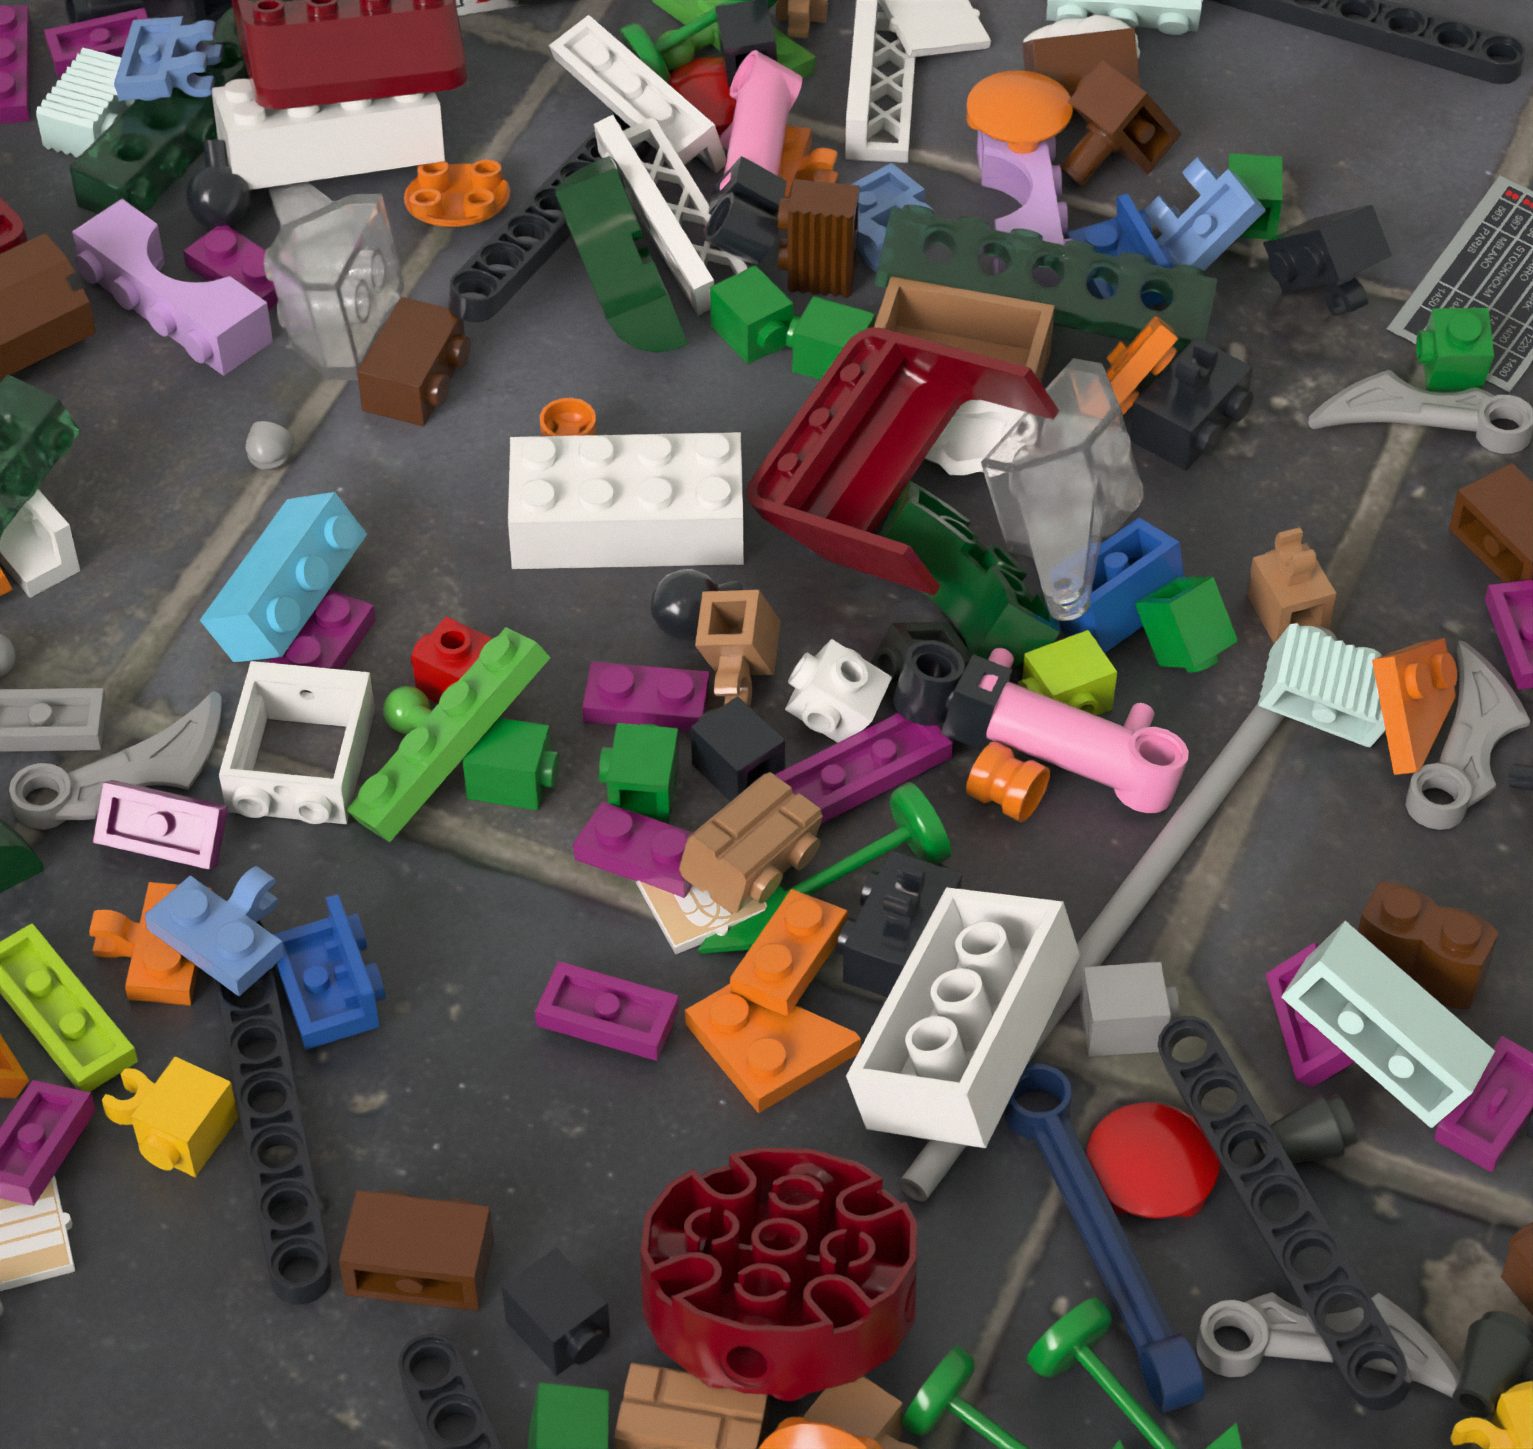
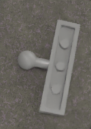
M0 634L1 678L10 672L16 659V652L12 642L3 634ZM104 688L0 689V752L101 750L107 709Z

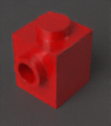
M446 616L431 634L423 635L413 649L411 664L413 665L415 687L421 690L429 700L439 704L444 691L461 679L479 658L482 648L493 638Z

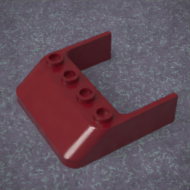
M232 0L234 23L254 99L262 107L288 109L447 91L458 88L467 81L466 55L456 0H299L289 2L258 0L254 3L249 0Z
M868 328L854 335L845 344L751 478L746 490L747 500L761 518L824 559L935 596L941 586L909 545L873 534L959 407L965 402L972 399H980L1052 420L1058 414L1059 409L1029 367L883 328Z

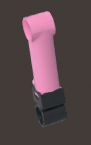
M757 50L752 51L744 59L731 84L730 96L737 100L734 119L720 136L722 147L728 150L724 175L713 186L708 212L711 216L707 226L703 229L707 242L752 266L759 264L765 258L778 234V217L775 215L779 211L780 199L785 195L787 183L786 180L778 176L788 112L795 103L802 85L801 75Z
M922 640L912 644L907 649L893 698L895 709L903 718L923 726L938 725L945 722L942 735L980 750L986 738L997 741L1002 745L1114 788L1117 797L1126 806L1136 811L1158 813L1167 809L1172 803L1188 761L1189 751L1178 735L1166 729L1150 727L1154 718V711L1149 705L1144 703L1133 705L1124 726H1121L1009 682L1013 670L1010 668L1014 658L1006 649L997 648L993 650L988 660L973 654L965 671L963 657L955 648L946 643L935 640Z

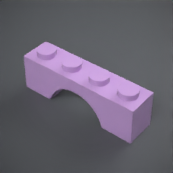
M978 130L977 157L981 185L1002 191L1015 198L1022 205L1017 211L995 220L992 261L998 296L1062 294L1064 272L1073 271L1072 239H1063V234H1067L1068 229L1066 202H1057V197H1061L1062 191L1060 165H1051V161H1055L1056 155L1055 136L1039 142V147L1036 151L1019 154L1010 150L1006 142L993 139Z
M119 200L72 231L77 253L75 264L84 279L91 284L97 283L114 296L123 308L136 311L149 321L158 334L164 337L168 335L182 345L198 363L205 362L218 373L225 376L273 342L267 302L231 276L209 282L195 283L175 280L162 274L160 270L165 262L158 224L125 200Z

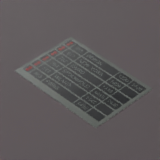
M1500 175L1387 329L1416 344L1417 333L1420 330H1426L1433 308H1489L1494 358L1486 380L1508 392L1513 389L1533 361V191Z

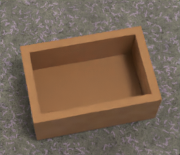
M890 277L874 327L1029 367L1042 384L1051 352L1055 305Z

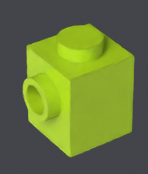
M1089 630L1025 653L1023 676L1018 685L1097 716L1113 710L1117 671Z

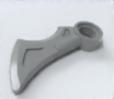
M1387 370L1360 380L1332 396L1309 416L1308 424L1312 429L1352 423L1390 422L1472 431L1476 433V439L1486 449L1500 454H1513L1522 451L1531 441L1533 434V408L1520 397L1512 395L1495 396L1478 387L1449 393L1422 390L1404 382L1391 370ZM1505 418L1513 420L1519 427L1513 430H1503L1495 427L1491 422L1496 419Z
M1458 640L1456 647L1459 671V697L1453 724L1438 763L1426 764L1422 766L1420 771L1413 774L1406 796L1405 806L1409 815L1417 823L1437 830L1450 829L1460 824L1466 815L1468 807L1487 796L1496 788L1490 768V754L1493 747L1508 733L1530 725V719L1522 703L1504 677L1478 651L1461 640ZM1431 788L1442 789L1453 797L1454 802L1445 805L1435 804L1424 796L1423 791Z
M212 691L194 709L163 731L134 746L66 773L61 767L49 763H37L26 766L16 773L9 787L15 818L22 825L38 830L57 827L66 820L96 819L103 782L110 780L142 787L165 785L189 790L201 773L213 749L221 719V695L218 692ZM39 788H51L59 793L55 800L44 805H33L25 800L30 792Z
M1273 1292L1246 1302L1226 1300L1210 1306L1202 1317L1195 1343L1197 1354L1203 1364L1214 1373L1229 1378L1243 1377L1253 1372L1261 1363L1263 1356L1333 1363L1303 1309L1286 1302ZM1377 1293L1371 1299L1404 1353L1411 1374V1380L1436 1389L1453 1398L1452 1396L1460 1375L1455 1364L1435 1339L1418 1322L1392 1301ZM1359 1306L1346 1312L1327 1313L1325 1324L1336 1332L1352 1331L1360 1325L1364 1311ZM1222 1326H1234L1247 1334L1251 1345L1243 1351H1229L1217 1343L1213 1333ZM1386 1359L1370 1360L1362 1366L1397 1375V1367Z

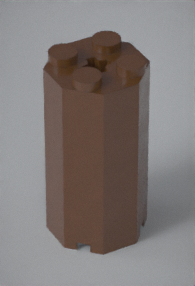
M46 233L0 254V380L96 333L90 301L83 288L76 291L73 290L67 277L75 274V271L69 259Z

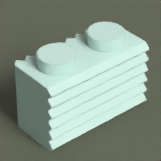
M82 48L81 55L77 54L76 61L72 60L71 67H67L66 74H62L61 80H57L56 87L53 86L51 93L47 94L46 100H42L41 107H37L36 116L42 143L48 150L53 148L57 153L62 150L66 155L72 153L76 158L80 155L85 160L90 158L95 163L101 158L109 145L116 146L121 141L126 122L134 112H142L147 101L141 99L119 101L114 81L121 61L120 57Z
M1298 623L1290 624L1269 652L1258 706L1370 748L1385 731L1372 659L1378 658L1382 654L1367 647L1356 648L1354 645H1345L1343 640L1334 641L1332 636H1328L1323 630L1313 626L1300 627Z

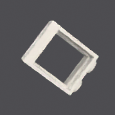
M251 661L219 772L225 806H228L227 813H237L250 818L267 816L297 819L311 824L324 822L347 824L350 813L346 809L353 802L375 713L370 672ZM267 719L346 727L334 778L253 771Z

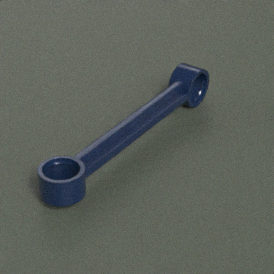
M1033 1063L1026 1065L1005 1108L1006 1121L1010 1128L1018 1135L1036 1141L1138 1352L1141 1376L1153 1405L1163 1414L1202 1401L1205 1395L1204 1382L1195 1353L1188 1340L1182 1334H1174L1069 1121L1072 1088L1068 1078L1062 1071L1048 1064ZM1042 1091L1054 1096L1060 1102V1105L1047 1112H1032L1021 1107L1016 1102V1099L1027 1092Z

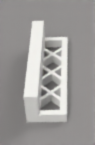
M857 0L846 115L845 160L908 163L915 57L909 58L899 39L889 43L877 34V30L890 31V22L884 12H878V0ZM890 60L901 70L887 77L876 68ZM889 95L899 104L886 112L873 103L881 97ZM885 129L896 137L899 142H868V138Z
M590 15L549 45L554 59L630 127L654 116L684 165L697 156L715 173L726 166L727 159L715 124ZM650 137L646 139V141L658 151V148L653 142L652 138Z
M613 115L595 123L594 129L601 157H611L632 208L697 315L699 316L709 311L710 287L714 285V279L706 268L708 261L728 265L735 274L748 269L744 261L722 249H712L713 244L706 240L704 246L692 244L681 227L682 221L686 220L707 226L711 216L708 214L709 205L654 116L622 131ZM651 137L658 148L654 164L641 162L632 146ZM664 161H666L669 168L663 167ZM658 179L680 184L683 193L678 205L666 203L656 186ZM689 201L695 209L687 208Z
M0 445V563L31 598L80 572L70 525Z

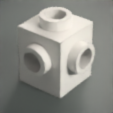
M831 639L815 657L808 652L804 654L794 668L788 683L795 687L785 710L802 720L810 729L823 733L839 743L863 731L872 722L892 677L864 660L856 651L846 648Z

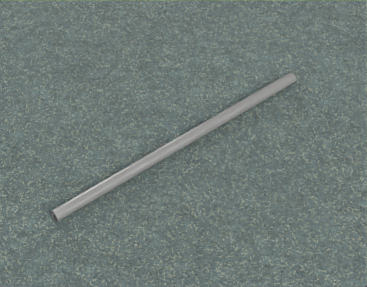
M1316 627L1323 630L1328 636H1332L1334 641H1338L1335 634L1329 629ZM1257 703L1079 940L1077 947L1080 957L1029 1061L1081 993L1084 967L1101 966L1285 718L1284 715L1260 707ZM930 1139L899 1180V1186L902 1191L915 1201L925 1202L967 1145Z

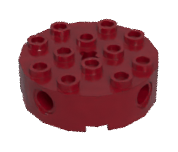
M759 1147L729 1154V1165L710 1169L701 1175L693 1168L669 1182L645 1214L640 1250L643 1316L659 1349L710 1388H729L744 1394H767L780 1400L794 1401L809 1393L852 1383L880 1364L890 1360L915 1323L917 1221L906 1202L900 1204L895 1197L883 1190V1178L861 1163L815 1149Z

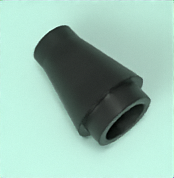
M1317 1094L1270 1125L1292 1164L1344 1156V1148L1357 1144V1135L1351 1116L1338 1094L1325 1099L1321 1094ZM1253 1139L1262 1161L1267 1154L1268 1146L1262 1141Z
M1490 1311L1485 1313L1480 1320L1474 1321L1469 1326L1459 1380L1452 1396L1454 1403L1465 1413L1481 1418L1490 1416L1496 1403L1499 1401L1500 1395L1510 1388L1533 1360V1333L1522 1320L1506 1312Z

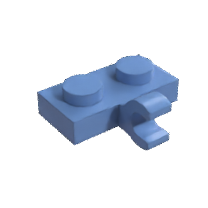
M258 866L251 868L240 878L228 901H225L195 878L189 876L145 914L147 930L238 996L243 994L284 957L282 941L256 923L269 915L279 903L278 898L268 892L276 884L275 878Z

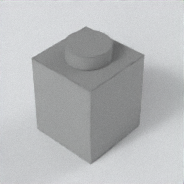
M1161 962L1084 967L1079 1004L1088 1057L1159 1052L1158 1039L1160 1033L1168 1023L1179 1018L1177 990L1175 986H1165Z

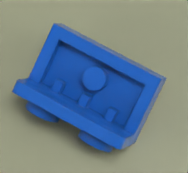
M338 894L326 897L329 918L273 934L283 944L284 957L275 966L305 1050L379 1028L376 1002L386 999L383 982L376 963L372 962L364 965L359 952L367 949V942L357 913L345 914Z

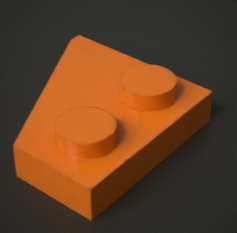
M1445 638L1422 641L1372 659L1394 775L1415 773L1421 770L1455 700L1454 686L1457 682V668L1454 658L1447 652Z
M730 984L685 1009V1025L758 1114L853 1058L861 1049V1038L850 1029L796 1005L789 1016H785L745 1000L740 995L731 993Z

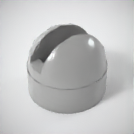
M258 421L251 426L246 439L245 449L248 459L254 467L261 470H274L282 466L288 459L295 440L293 435L284 427L272 422Z

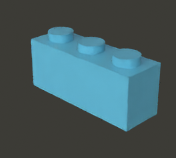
M336 492L287 499L204 613L200 622L233 662L282 657L367 536V533Z

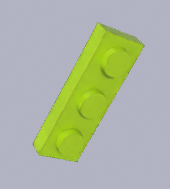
M33 923L0 942V994L77 1090L91 1092L123 1072L125 1068H129L138 1062L133 1045Z

